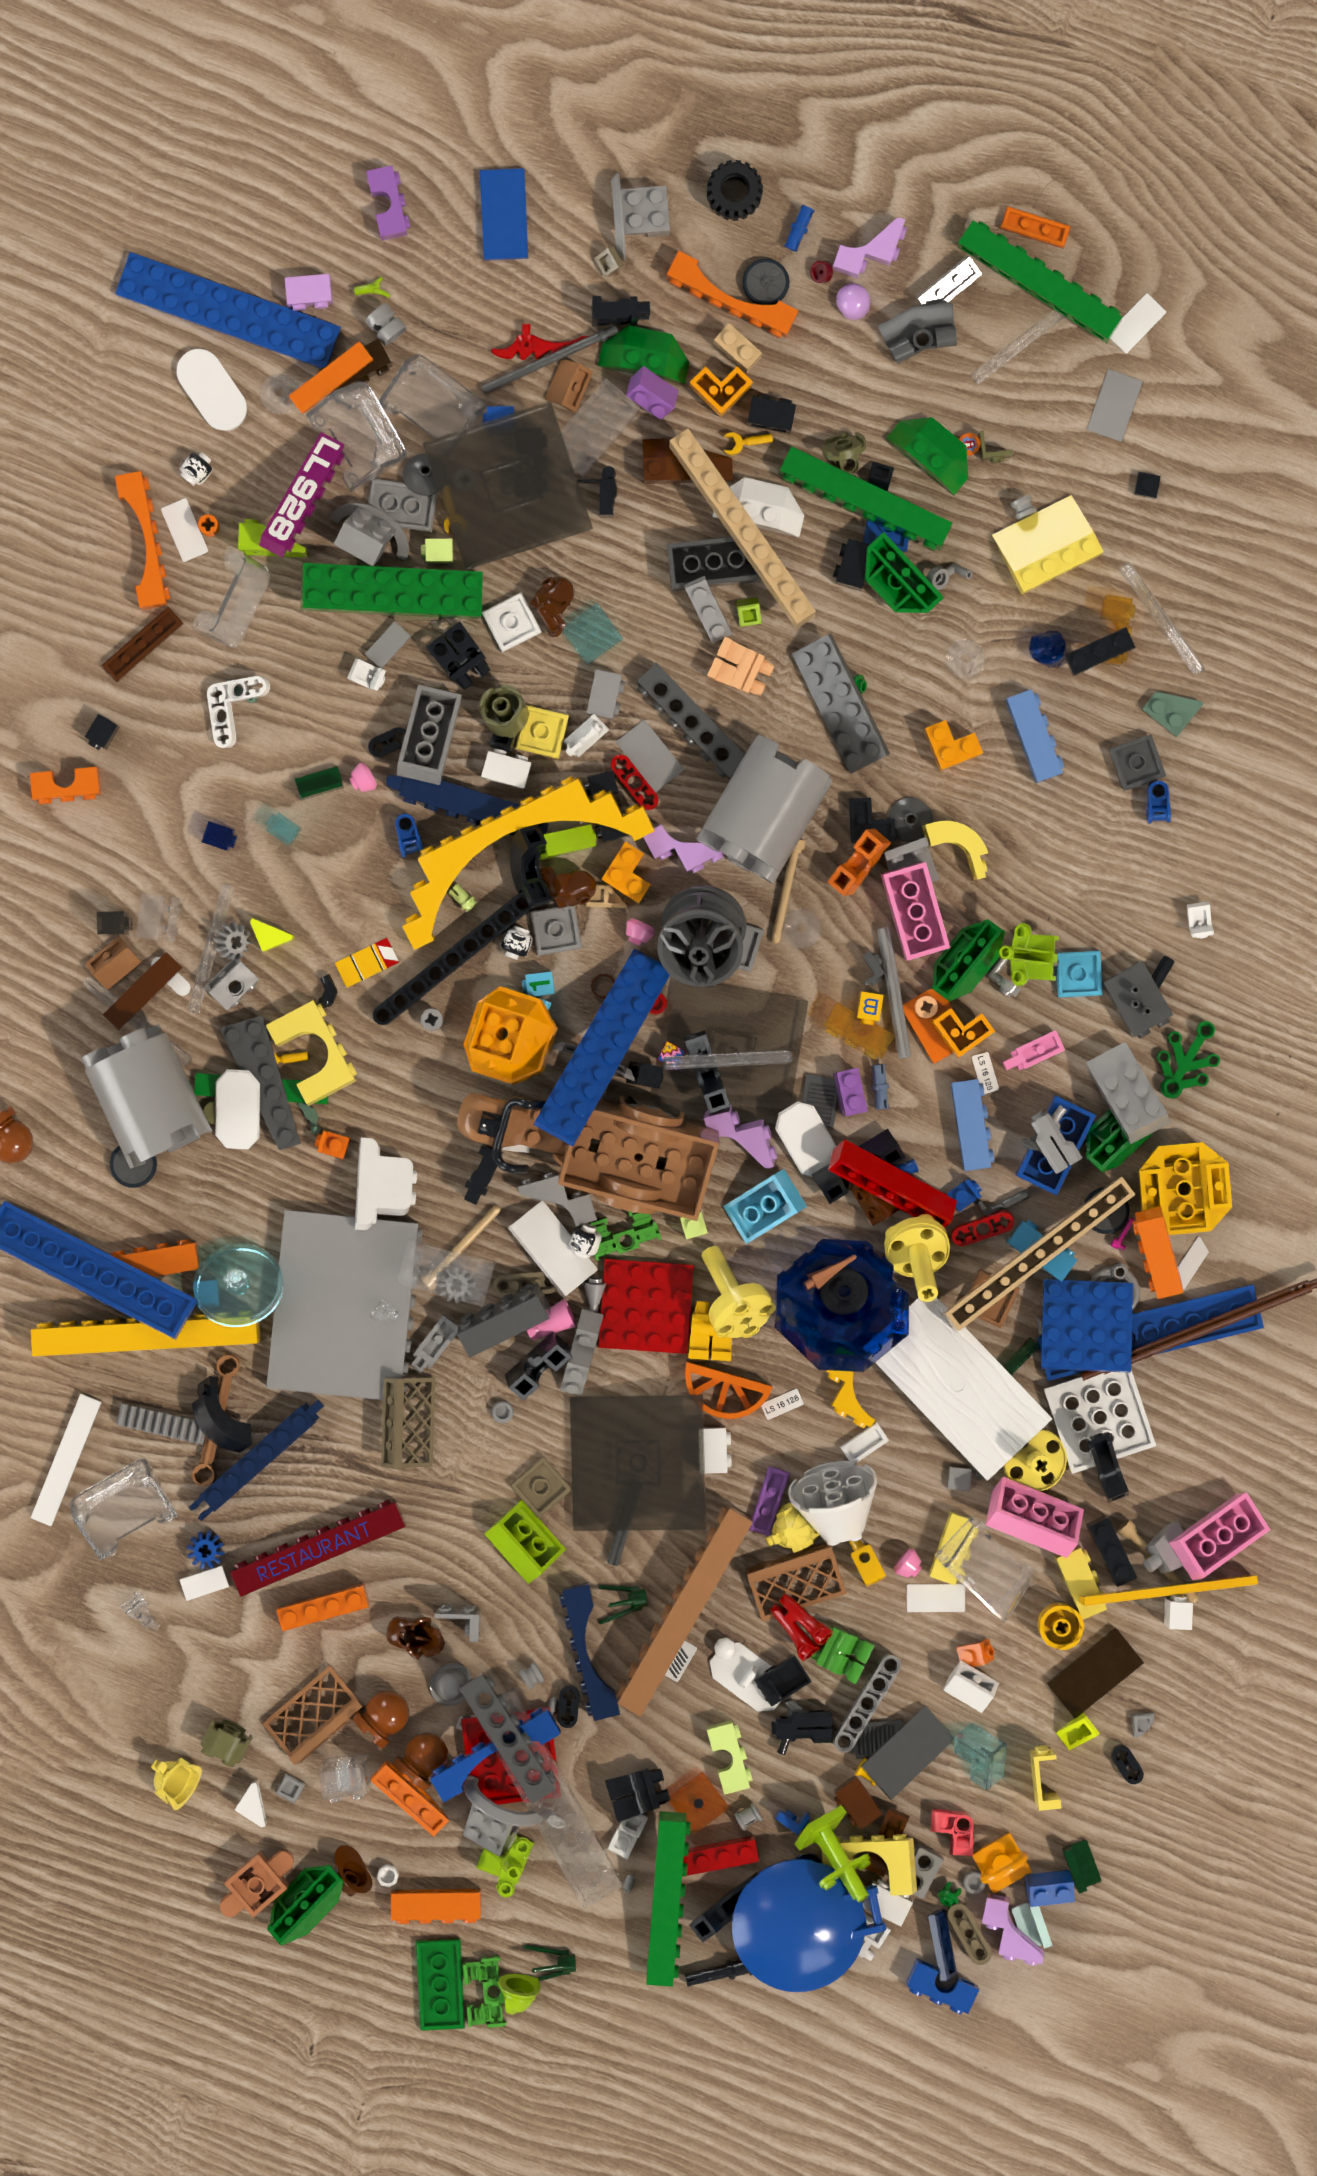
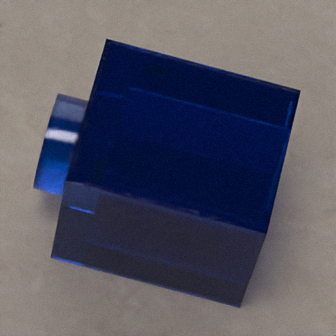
M208 821L202 843L229 852L230 848L234 849L238 836L235 835L236 831L234 829Z

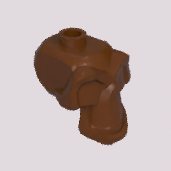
M561 576L545 579L541 584L542 587L536 592L535 597L529 603L530 606L535 607L536 612L547 627L550 637H558L564 630L566 624L560 615L574 598L572 583L567 578Z
M552 867L540 869L543 881L551 897H554L558 908L586 904L595 895V880L590 873L584 870H575L570 873L556 875Z
M396 1616L392 1618L387 1627V1641L391 1645L405 1649L412 1658L420 1659L422 1654L425 1657H431L439 1654L444 1648V1638L436 1628L431 1627V1618L429 1617L413 1619Z

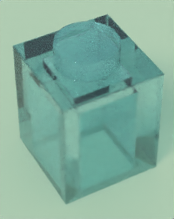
M279 812L276 816L272 814L265 824L268 826L267 832L289 847L302 830L301 827Z

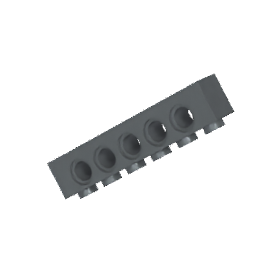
M656 662L637 680L639 685L637 689L645 698L650 696L655 701L652 705L661 714L665 712L670 717L668 722L676 730L680 728L685 733L683 737L691 746L696 744L701 749L699 752L701 757L706 762L711 760L716 765L714 770L722 778L726 776L730 779L743 759L744 753ZM659 684L664 685L667 689L666 694L663 696L656 695L654 692L655 686ZM672 701H679L682 704L681 711H671L670 703ZM686 718H696L698 725L692 729L688 728L685 725ZM703 733H710L713 737V742L705 745L701 742L700 736ZM725 749L728 752V758L724 761L718 760L716 758L717 750Z
M481 1672L462 1684L459 1690L533 1804L554 1791L556 1787L554 1783L557 1780L551 1770L546 1771L542 1764L545 1761L538 1751L534 1752L531 1748L532 1740L526 1732L522 1733L518 1725H520V1722L516 1715L508 1712L506 1708L508 1703L502 1694L498 1695L493 1687L496 1684L489 1674L486 1676L484 1672ZM488 1693L492 1700L484 1704L479 1700V1695ZM492 1713H502L503 1721L499 1723L494 1722L491 1719ZM506 1731H512L515 1733L516 1738L514 1741L508 1742L503 1738V1734ZM519 1750H524L527 1752L528 1758L520 1761L516 1758L515 1753ZM536 1769L539 1771L540 1777L532 1780L527 1775L528 1771Z

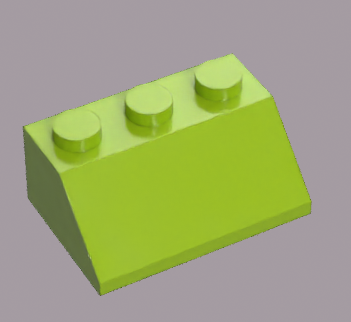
M520 1500L484 1533L528 1584L540 1576L566 1550L523 1500Z

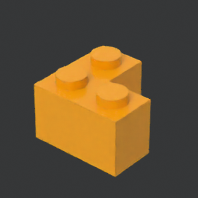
M705 366L690 381L689 387L716 414L722 417L752 387L753 381L736 367L721 382Z
M946 720L923 730L939 771L983 754L975 733L954 741Z
M625 842L601 881L637 904H640L651 886L650 883L633 873L644 853Z
M949 1008L931 1021L956 1058L961 1057L995 1032L983 1013L978 1014L963 1025L954 1011Z

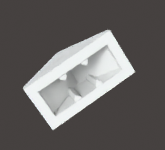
M256 1779L253 1780L235 1811L258 1826L265 1827L267 1819L259 1782Z

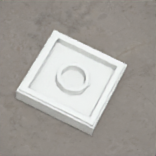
M522 592L482 612L502 653L542 633Z

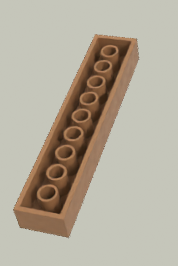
M729 1504L726 1509L724 1507L721 1508L716 1517L718 1521L716 1527L711 1526L705 1536L707 1543L704 1547L700 1546L694 1555L696 1562L693 1567L690 1565L687 1567L683 1574L685 1581L682 1586H676L672 1593L673 1601L671 1605L666 1604L661 1612L662 1621L659 1625L655 1623L649 1634L651 1640L648 1644L644 1642L638 1653L640 1659L637 1663L633 1662L627 1672L628 1680L626 1683L622 1681L616 1691L617 1704L640 1717L753 1523L750 1516Z

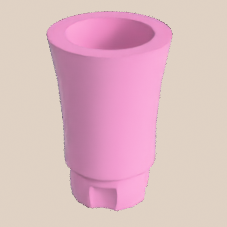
M564 1298L550 1307V1319L527 1330L532 1341L541 1337H547L552 1331L557 1333L577 1327L575 1317L566 1299Z

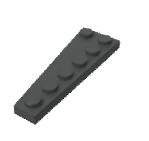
M263 1015L221 1027L220 1030L239 1069L249 1070L260 1083V1112L278 1149L282 1150L301 1144Z

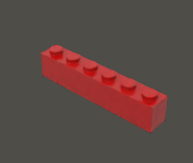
M846 1139L833 1149L828 1168L829 1171L913 1217L929 1214L944 1228L952 1222L957 1200Z

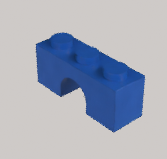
M916 1958L906 1981L907 1987L910 1988L909 1991L918 1996L922 1994L930 1997L929 2000L935 2004H947L950 2006L949 2009L955 2013L962 2014V2012L969 2014L979 1992L978 1985L957 1976L951 1987L947 1989L939 1988L935 1984V1979L939 1972L938 1968Z

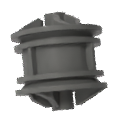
M712 886L689 887L671 898L662 915V929L657 944L658 956L664 969L681 983L695 987L713 986L728 979L739 967L743 955L746 917L740 904L729 893Z

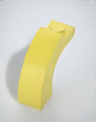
M938 821L922 826L924 837L927 838L929 844L927 847L941 843L957 845L964 851L967 857L973 880L986 877L987 866L985 860H981L980 855L987 854L988 851L984 842L975 831L964 824L954 821Z

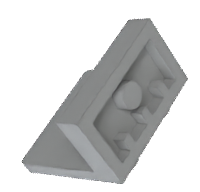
M926 837L883 853L888 871L924 861L927 864L931 881L939 880L927 847L929 844Z
M440 1605V1608L435 1610L434 1618L467 1619L465 1636H469V1642L479 1641L481 1609H476V1606L464 1605L462 1609H454L453 1605Z

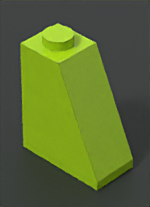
M592 825L544 834L543 836L547 844L540 853L539 861L595 847L596 833L592 829Z

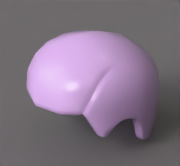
M851 283L844 285L838 291L836 304L843 317L857 320L863 318L869 312L870 296L862 285Z

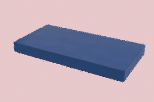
M524 168L480 170L484 261L528 259Z

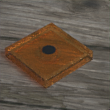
M703 1771L670 1795L671 1800L669 1801L677 1812L686 1813V1821L691 1822L690 1830L693 1834H696L730 1808Z

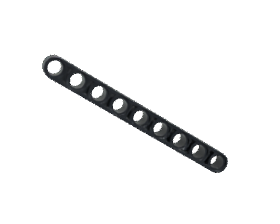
M524 893L513 897L377 1006L373 1012L374 1021L379 1025L390 1024L505 932L506 929L525 916L532 908L528 906L527 909L520 910L516 906L519 898H526ZM504 911L509 912L512 917L511 921L507 924L499 921V915ZM486 925H490L494 929V934L490 938H485L481 933L482 928ZM469 939L477 943L476 949L472 952H468L464 948V943ZM451 953L459 956V962L455 966L447 963V956ZM434 967H438L442 971L441 977L437 980H433L429 976L430 970ZM416 981H421L424 984V991L420 994H416L412 990V985ZM399 995H404L407 999V1003L403 1008H398L395 1005V998ZM381 1009H386L389 1012V1019L385 1022H381L377 1018V1014Z

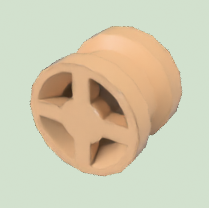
M923 996L916 1001L914 1008L916 1014L921 1018H930L936 1014L938 1005L934 998Z

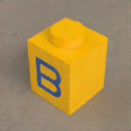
M860 992L856 1018L861 1019L860 1023L874 1025V1021H880L884 995Z

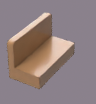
M561 359L545 400L559 404L567 410L576 413L593 371L580 363Z
M118 936L87 961L85 965L98 982L108 990L138 966L141 961L130 950L125 941Z

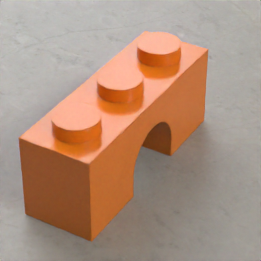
M99 768L74 769V782L66 788L57 785L55 772L53 771L30 773L32 800L38 801L39 805L52 804L53 799H60L62 803L73 802L74 797H83V800H95L96 795H102Z
M876 829L865 830L853 847L856 849L854 854L846 863L839 865L827 883L843 896L853 895L892 842Z

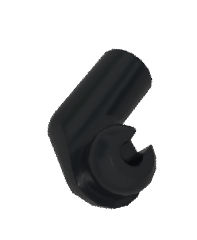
M330 974L320 978L325 990L322 997L318 999V1004L321 1003L323 1008L332 1006L338 994V990Z

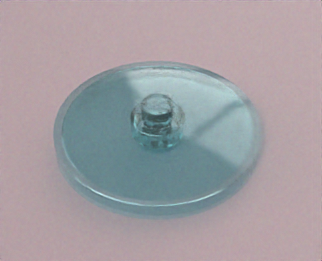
M232 1244L211 1253L200 1264L193 1283L194 1296L203 1314L215 1323L229 1327L247 1326L264 1319L278 1305L284 1287L283 1275L276 1259L266 1250L251 1244Z

